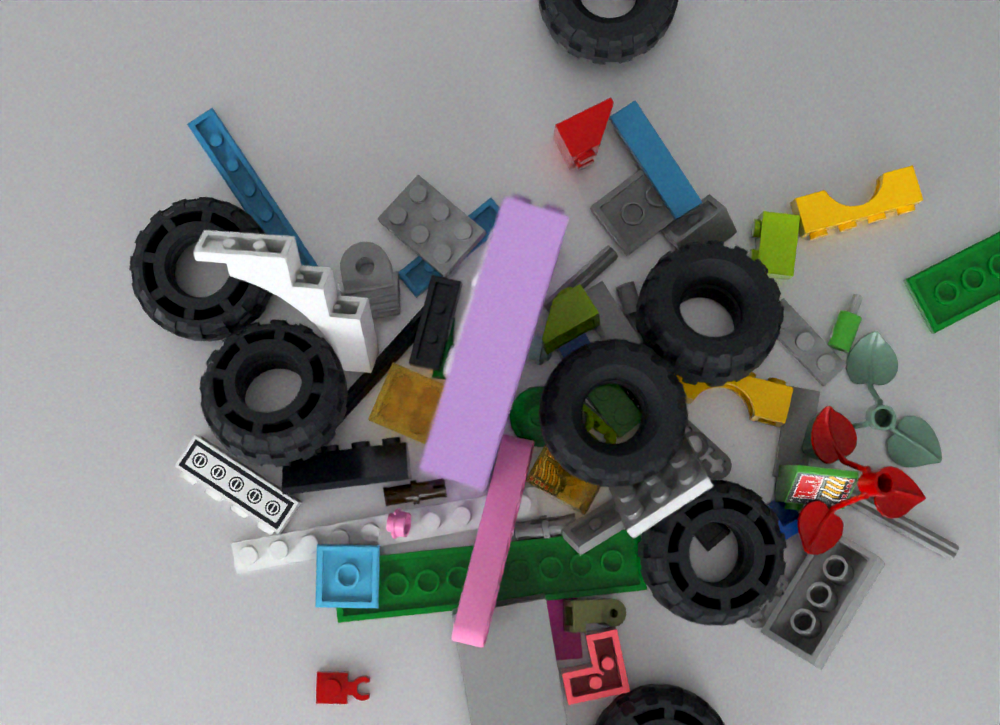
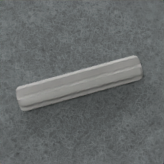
M609 245L603 248L544 301L543 306L550 312L553 299L564 288H573L581 284L584 289L618 258L616 251Z

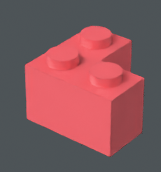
M611 626L584 632L590 663L560 669L568 705L630 692L616 627Z

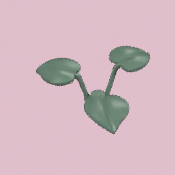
M878 331L867 334L851 349L846 362V370L853 383H867L868 390L875 400V405H872L866 411V420L853 423V427L857 429L870 426L883 431L890 429L894 434L887 440V451L890 458L900 466L920 467L940 463L942 461V454L938 438L925 420L917 416H905L899 421L896 428L895 411L891 407L883 405V400L877 394L873 383L885 385L892 381L898 371L897 356ZM817 414L807 426L802 451L807 456L820 460L814 453L811 444V432L814 421L818 416Z

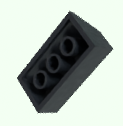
M400 437L382 439V445L370 446V441L351 443L352 449L340 450L339 445L322 446L321 453H316L306 460L300 458L291 461L289 466H282V495L412 479L408 443H401Z

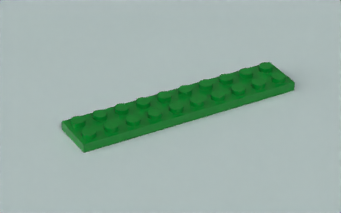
M623 529L582 555L563 536L511 541L496 601L544 593L546 601L647 590V585L644 583L640 572L642 568L640 557H638V542L641 540V534L632 538L626 529ZM474 545L380 555L379 608H336L338 623L445 612L458 608Z

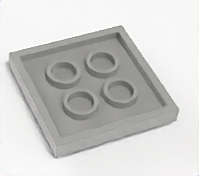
M684 433L683 441L677 453L658 473L644 481L629 486L608 488L626 531L632 538H635L713 487V484L686 433Z

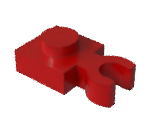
M317 671L316 704H348V695H353L354 698L360 701L368 700L370 693H361L358 690V685L360 683H369L371 677L362 675L355 680H349V671Z

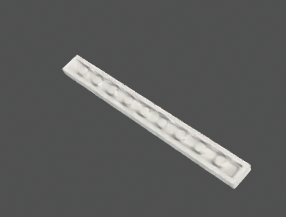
M535 487L524 488L516 521L540 517ZM487 495L403 511L411 514V528L407 537L399 536L397 539L392 538L391 532L387 531L386 524L389 514L234 542L231 543L236 574L317 559V544L380 545L382 547L478 529Z

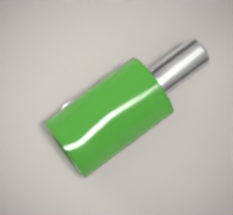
M853 294L847 311L841 310L839 312L828 341V345L831 348L841 352H850L862 320L857 313L863 297L859 295L857 299L858 294Z

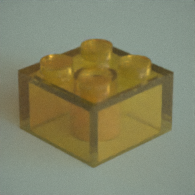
M392 363L368 420L423 444H427L445 384Z

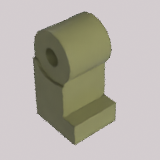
M615 599L563 600L564 631L573 633L586 632V623H598L599 625L612 627L619 626L626 618V608L621 601Z

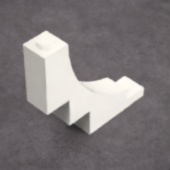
M203 231L193 251L196 261L226 263L230 276L262 287L279 296L302 312L317 326L332 346L344 371L372 372L379 353V347L368 298L338 296L332 268L301 265L295 237Z

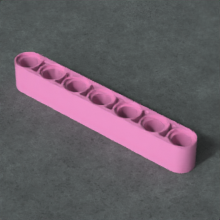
M505 434L502 437L453 627L452 641L482 648L485 646L533 455V440Z

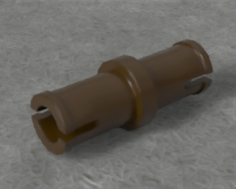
M444 478L418 483L416 480H411L410 484L383 487L386 507L413 502L415 505L420 504V500L447 497Z

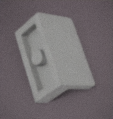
M710 194L701 200V205L662 229L665 238L678 250L681 245L698 241L700 245L707 244L708 240L725 242L736 234L737 230L726 207Z

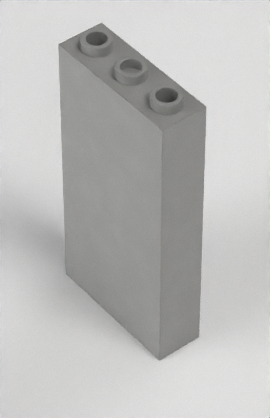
M541 593L496 601L484 648L457 642L471 725H567L545 594ZM458 608L452 609L453 623H455Z

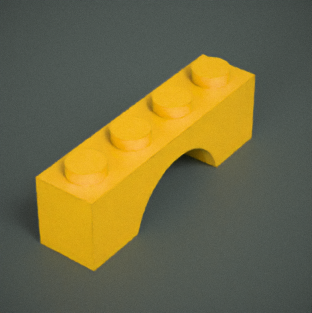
M911 165L883 173L876 179V186L871 199L863 205L847 206L840 204L832 199L825 190L795 198L790 203L793 215L800 216L798 231L800 238L809 236L810 240H815L827 236V230L838 227L839 232L856 228V222L867 219L868 223L871 224L886 219L885 214L896 211L898 216L916 210L915 205L922 202L923 197L914 167Z
M751 372L749 376L738 382L733 380L732 382H726L724 386L710 387L702 382H698L696 385L682 382L683 378L677 375L680 383L683 384L687 396L686 403L691 404L705 390L724 388L736 393L744 401L750 420L775 427H781L786 423L794 388L785 386L786 382L781 379L768 378L766 381L756 378V374Z

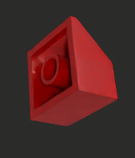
M611 97L555 125L553 139L569 170L574 167L581 170L594 163L593 158L597 156L614 104Z

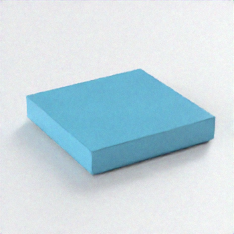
M317 544L315 607L379 608L380 545Z

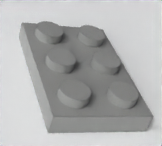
M642 169L590 207L626 256L675 220Z
M419 174L377 218L384 227L444 278H447L486 235L482 227Z

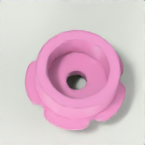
M397 508L387 518L386 528L388 532H391L392 538L397 539L399 536L407 537L410 532L411 514L401 511V508Z

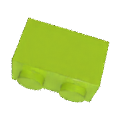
M763 211L758 216V219L753 221L751 235L756 237L755 249L750 250L749 257L754 261L759 259L767 267L769 278L789 280L794 276L800 222L799 215Z

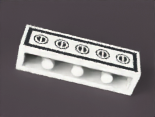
M194 435L175 464V467L181 470L179 474L181 478L193 485L198 481L207 487L205 490L207 495L219 502L224 498L233 504L230 508L233 512L245 519L250 515L259 521L256 526L269 535H272L274 532L277 534L283 533L302 504V501L291 494L282 495V488L200 435Z

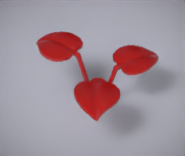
M831 406L823 408L814 421L811 432L812 448L816 456L825 464L834 463L839 459L841 464L861 471L862 475L857 482L861 493L832 505L830 509L821 501L810 502L802 508L798 516V532L803 548L809 555L825 553L840 540L844 524L842 519L834 514L838 509L860 500L874 497L875 507L881 515L889 519H896L904 516L913 507L926 499L918 485L899 468L887 466L878 471H872L870 466H862L847 460L844 456H848L854 451L857 443V434L852 423Z

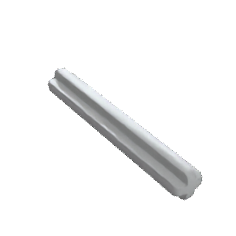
M853 489L850 498L859 495L860 492ZM870 497L850 504L851 507L949 560H953L958 553V545L905 516L896 519L884 517L877 510L874 500Z

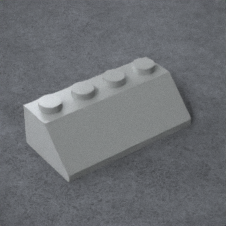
M841 536L838 543L825 553L819 555L807 554L762 628L761 633L822 670L885 563L878 555L844 536Z

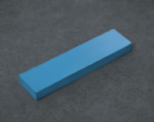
M636 100L609 117V120L675 220L702 204L701 199Z
M489 198L468 215L485 230L486 235L465 258L488 240L492 228H495L500 207L492 198ZM419 256L399 271V278L416 298L428 289L432 275L443 277Z

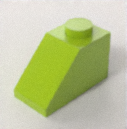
M581 284L573 288H564L553 299L542 336L546 354L553 352L562 345L600 325L599 312Z

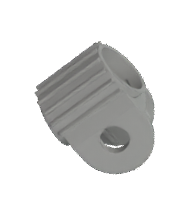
M359 242L350 246L344 252L340 262L342 282H338L341 296L368 298L372 319L400 314L399 272H393L386 252L372 242ZM370 263L374 265V270L371 274H360V268L364 264Z

